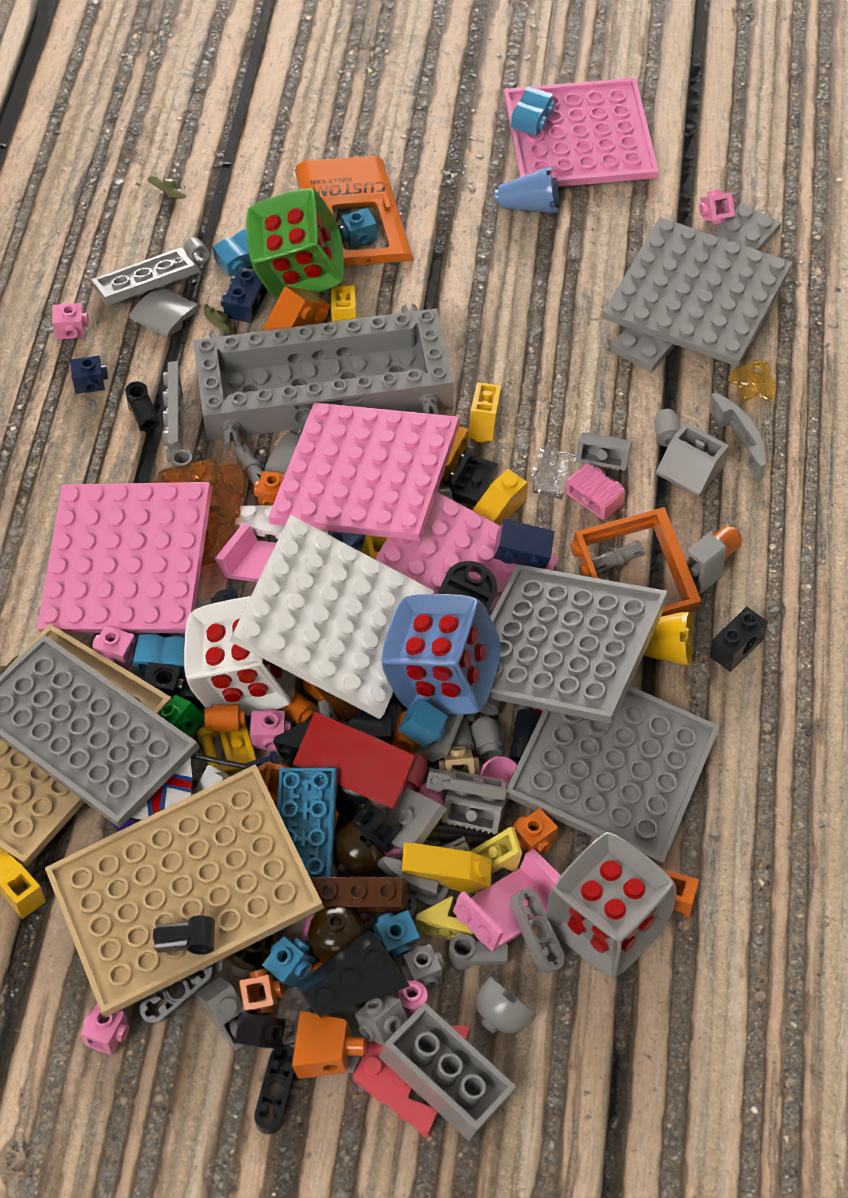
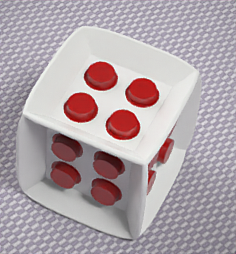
M250 597L209 604L190 612L188 616L184 646L185 675L190 689L205 708L212 707L213 704H240V709L245 710L246 716H251V711L278 710L292 703L295 693L296 675L229 641Z

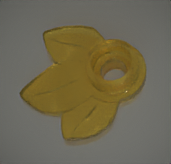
M761 359L753 360L747 366L737 367L730 373L728 378L729 383L738 385V396L741 402L753 398L758 393L763 399L770 402L776 391V382L770 376V365ZM761 368L763 371L757 373L754 371V369Z

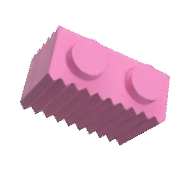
M586 463L566 480L565 493L603 521H606L624 504L625 489L618 481H613L606 477L600 468L593 467V465L590 466L589 463Z

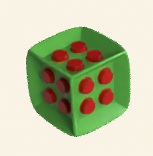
M299 189L262 200L249 207L246 218L249 256L255 273L272 296L278 299L284 286L311 290L316 294L331 289L343 281L344 259L340 232L332 212L315 190Z

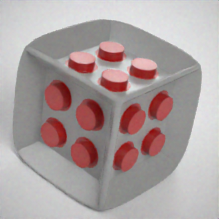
M607 832L593 841L557 880L548 897L547 916L555 934L565 944L601 972L611 977H617L638 959L663 930L673 913L677 892L676 885L670 876L646 855L619 836Z

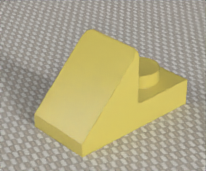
M513 827L504 830L471 850L473 853L492 859L491 874L501 868L513 872L516 871L522 856L520 844Z
M453 896L417 914L416 929L419 933L452 940L454 936L461 933L468 934L473 938L476 937L457 917H451L454 909Z

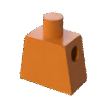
M300 1011L292 1067L298 1078L345 1073L348 1069L349 1056L366 1055V1037H352V1031L346 1020L330 1016L320 1018L315 1013Z

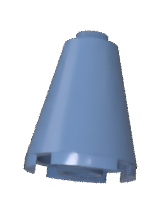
M545 167L499 185L498 190H495L496 204H500L503 209L558 213L559 209L555 207V204H559L557 178H552L551 172H555L554 167Z

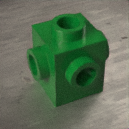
M174 695L172 702L165 705L161 710V717L189 737L194 735L197 728L205 720V717L192 702L177 695Z

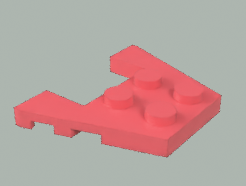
M450 1025L467 1041L470 1027ZM367 1041L366 1055L361 1056L353 1075V1081L380 1103L386 1104L396 1112L398 1117L404 1122L410 1123L423 1137L429 1138L438 1112L431 1106L410 1099L413 1089L378 1057L383 1045L374 1041Z

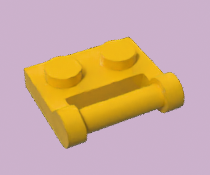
M246 725L241 726L240 732H213L212 730H206L205 727L200 728L196 732L197 739L202 743L204 754L217 758L212 740L220 736L226 760L243 764L256 760ZM207 761L208 765H213L228 775H234L244 770Z

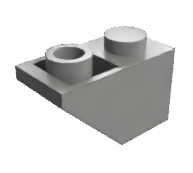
M219 977L195 993L209 1019L231 1048L236 1051L244 1045L235 1043L240 1012H248L247 1010L244 1011L243 1003L233 986Z

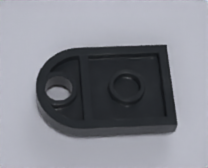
M461 561L454 564L448 570L437 594L473 597L478 599L484 605L487 612H489L497 593V581L493 573L483 564L475 561ZM468 573H478L481 577V580H472L469 577Z

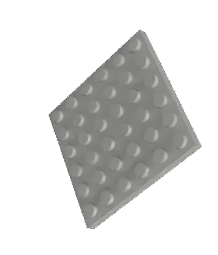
M659 217L603 311V319L739 367L789 274L792 262Z
M517 564L490 616L499 635L501 653L489 699L613 724L669 600L668 591Z
M632 686L629 687L613 724L543 710L508 784L505 797L535 811L541 808L547 816L592 837L598 838L607 832L615 834L630 843L659 867H662L720 726Z

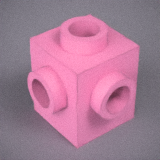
M721 189L709 191L707 192V197L700 198L699 211L700 215L704 217V221H712L714 225L724 223L727 217L735 216V203L731 192L722 193Z
M82 303L53 305L52 325L55 338H85V328L89 327L88 313H84Z
M104 626L100 635H96L92 648L97 653L127 670L135 655L137 644L134 634L127 633L123 629Z
M276 709L251 711L250 737L253 749L277 750L273 743L275 736L291 729V721H286L285 711H278Z
M97 1003L93 1011L90 1010L85 1016L81 1036L85 1046L112 1056L119 1042H124L129 1032L125 1012L121 1009L104 1017Z

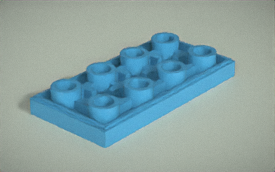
M279 768L277 810L309 877H332L338 770L336 768Z

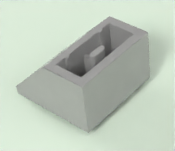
M684 423L671 439L656 470V475L700 497L726 465L729 445Z

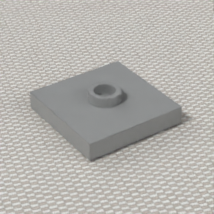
M406 788L400 797L396 809H391L387 814L388 817L402 827L389 844L402 851L406 842L423 844L447 809L442 804L412 789Z

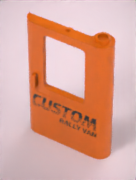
M367 156L307 160L300 162L295 167L299 189L315 190L322 197L332 214L334 209L377 208L388 247L350 251L343 248L344 268L345 266L414 261L383 160L380 157Z

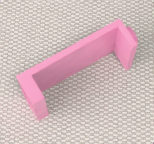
M242 524L215 557V560L224 578L258 582L276 543L258 541L251 525Z
M532 849L525 854L519 869L494 883L489 888L484 889L471 898L464 891L461 892L453 912L459 921L464 923L476 935L481 943L485 944L491 952H494L522 934L510 906L512 895L526 888L534 890L538 894L547 914L549 894L561 875L535 849ZM527 900L522 901L524 907L528 905ZM534 914L529 915L528 919L534 918Z

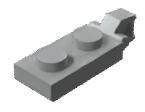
M433 768L429 769L426 787L438 792L443 789H450L455 794L461 796L474 794L491 802H495L498 799L505 801L507 792L505 780L456 770L448 772Z

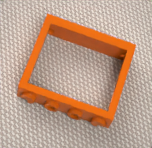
M665 507L575 531L570 545L573 556L578 557L580 561V575L598 578L587 545L654 528L682 600L681 602L666 605L661 617L680 612L691 613L697 611L701 599Z

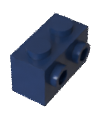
M239 267L236 275L231 277L227 293L224 292L222 295L221 306L224 309V313L228 315V318L252 324L268 290L254 270Z
M503 519L497 531L493 559L501 560L506 564L514 563L545 569L551 559L555 531Z

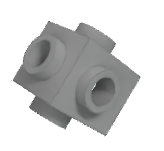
M431 944L423 947L420 945L412 947L410 951L403 954V966L400 967V971L407 981H418L425 986L427 991L442 984V970L445 969V964L439 952L434 953Z
M389 995L369 1000L355 1014L360 1026L359 1031L361 1035L366 1037L367 1041H374L381 1045H384L408 1020L400 999Z

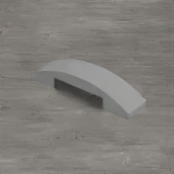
M718 393L712 394L709 411L721 428L727 425L732 427L747 449L746 466L757 482L761 481L766 457L759 431L747 414L736 404Z

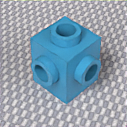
M368 208L341 216L342 226L339 227L342 239L347 240L351 248L377 240L376 222Z
M408 910L395 916L393 912L379 917L377 919L378 923L375 924L372 930L388 954H392L394 958L410 951L409 946L416 944L420 938Z
M283 936L281 940H278L272 946L271 954L265 960L263 966L282 983L296 987L295 984L310 973L316 957L309 952V945L299 937L293 940Z

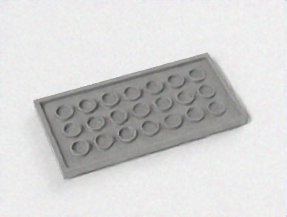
M45 635L37 640L0 675V739L119 828L199 749L198 743Z

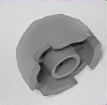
M491 976L484 982L477 994V1010L483 1017L480 1023L493 1034L497 1030L505 1034L518 1033L530 1024L536 1014L526 1003L517 998L509 989Z

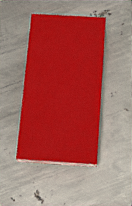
M314 712L293 765L300 768H336L338 770V785L391 809H396L418 756L321 713Z

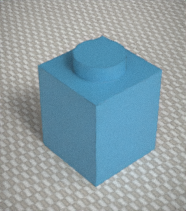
M420 698L407 709L398 731L426 748L434 741L439 742L446 731V728L443 726L448 716Z

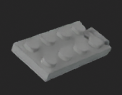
M193 237L185 242L184 250L178 248L91 279L94 289L107 306L110 304L116 305L123 302L124 299L132 296H142L146 291L164 288L168 283L177 280L183 281L191 275L199 273L200 269L197 265L206 262L210 252L201 240Z
M178 361L168 362V372H163L164 387H168L163 392L164 407L168 406L166 411H163L164 426H168L166 431H163L164 446H168L166 447L167 462H172L173 475L180 481H187L194 476L195 471L192 454L188 450L183 449V390Z

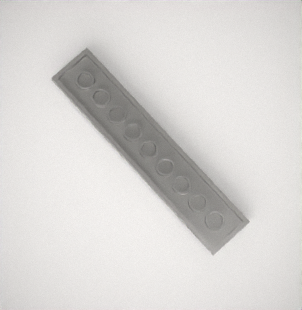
M740 203L734 210L735 216L728 217L712 235L761 251L779 231L781 222ZM626 328L611 345V352L652 373L676 345Z

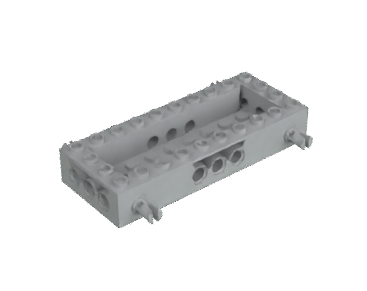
M412 303V312H409L405 304L401 308L402 313L229 336H225V331L219 328V337H216L214 329H212L209 333L210 338L193 340L207 441L224 439L225 449L231 451V441H234L237 448L241 446L239 438L241 436L304 428L313 403L405 412L413 411L440 415L438 410L453 408V380L437 308L417 311V306Z

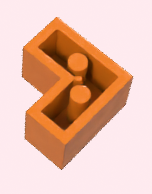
M284 286L263 329L267 331L305 326L307 324H321L327 318L331 304L311 290Z

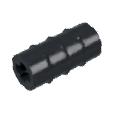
M520 709L517 711L509 759L515 761L517 765L540 718V713L533 709Z

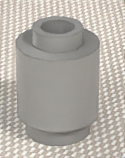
M663 409L656 414L654 425L657 442L662 446L668 447L671 439L681 428L679 417L671 409Z
M490 717L478 718L471 726L477 754L483 760H490L495 756H501L503 742L498 722Z

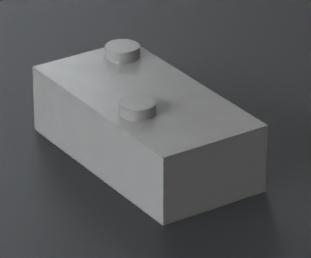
M425 1002L384 1043L378 1056L469 1142L504 1105L517 1087Z

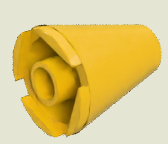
M680 612L660 617L643 656L683 666L690 665L693 655V645H691L693 620L691 613Z

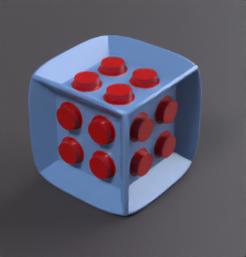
M452 594L410 595L401 600L393 615L383 645L382 669L395 695L406 708H409L421 698L444 714L465 715L478 713L486 705L498 670L501 653L499 635L489 613L478 599Z

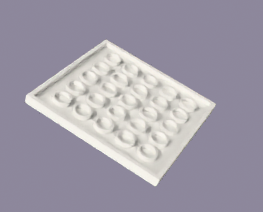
M290 515L229 641L380 719L384 715L393 693L382 669V650L395 610L404 597L417 594H433L434 591Z

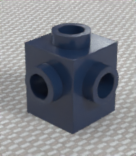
M100 355L70 359L75 394L105 390L104 380L108 379L107 366L101 365Z

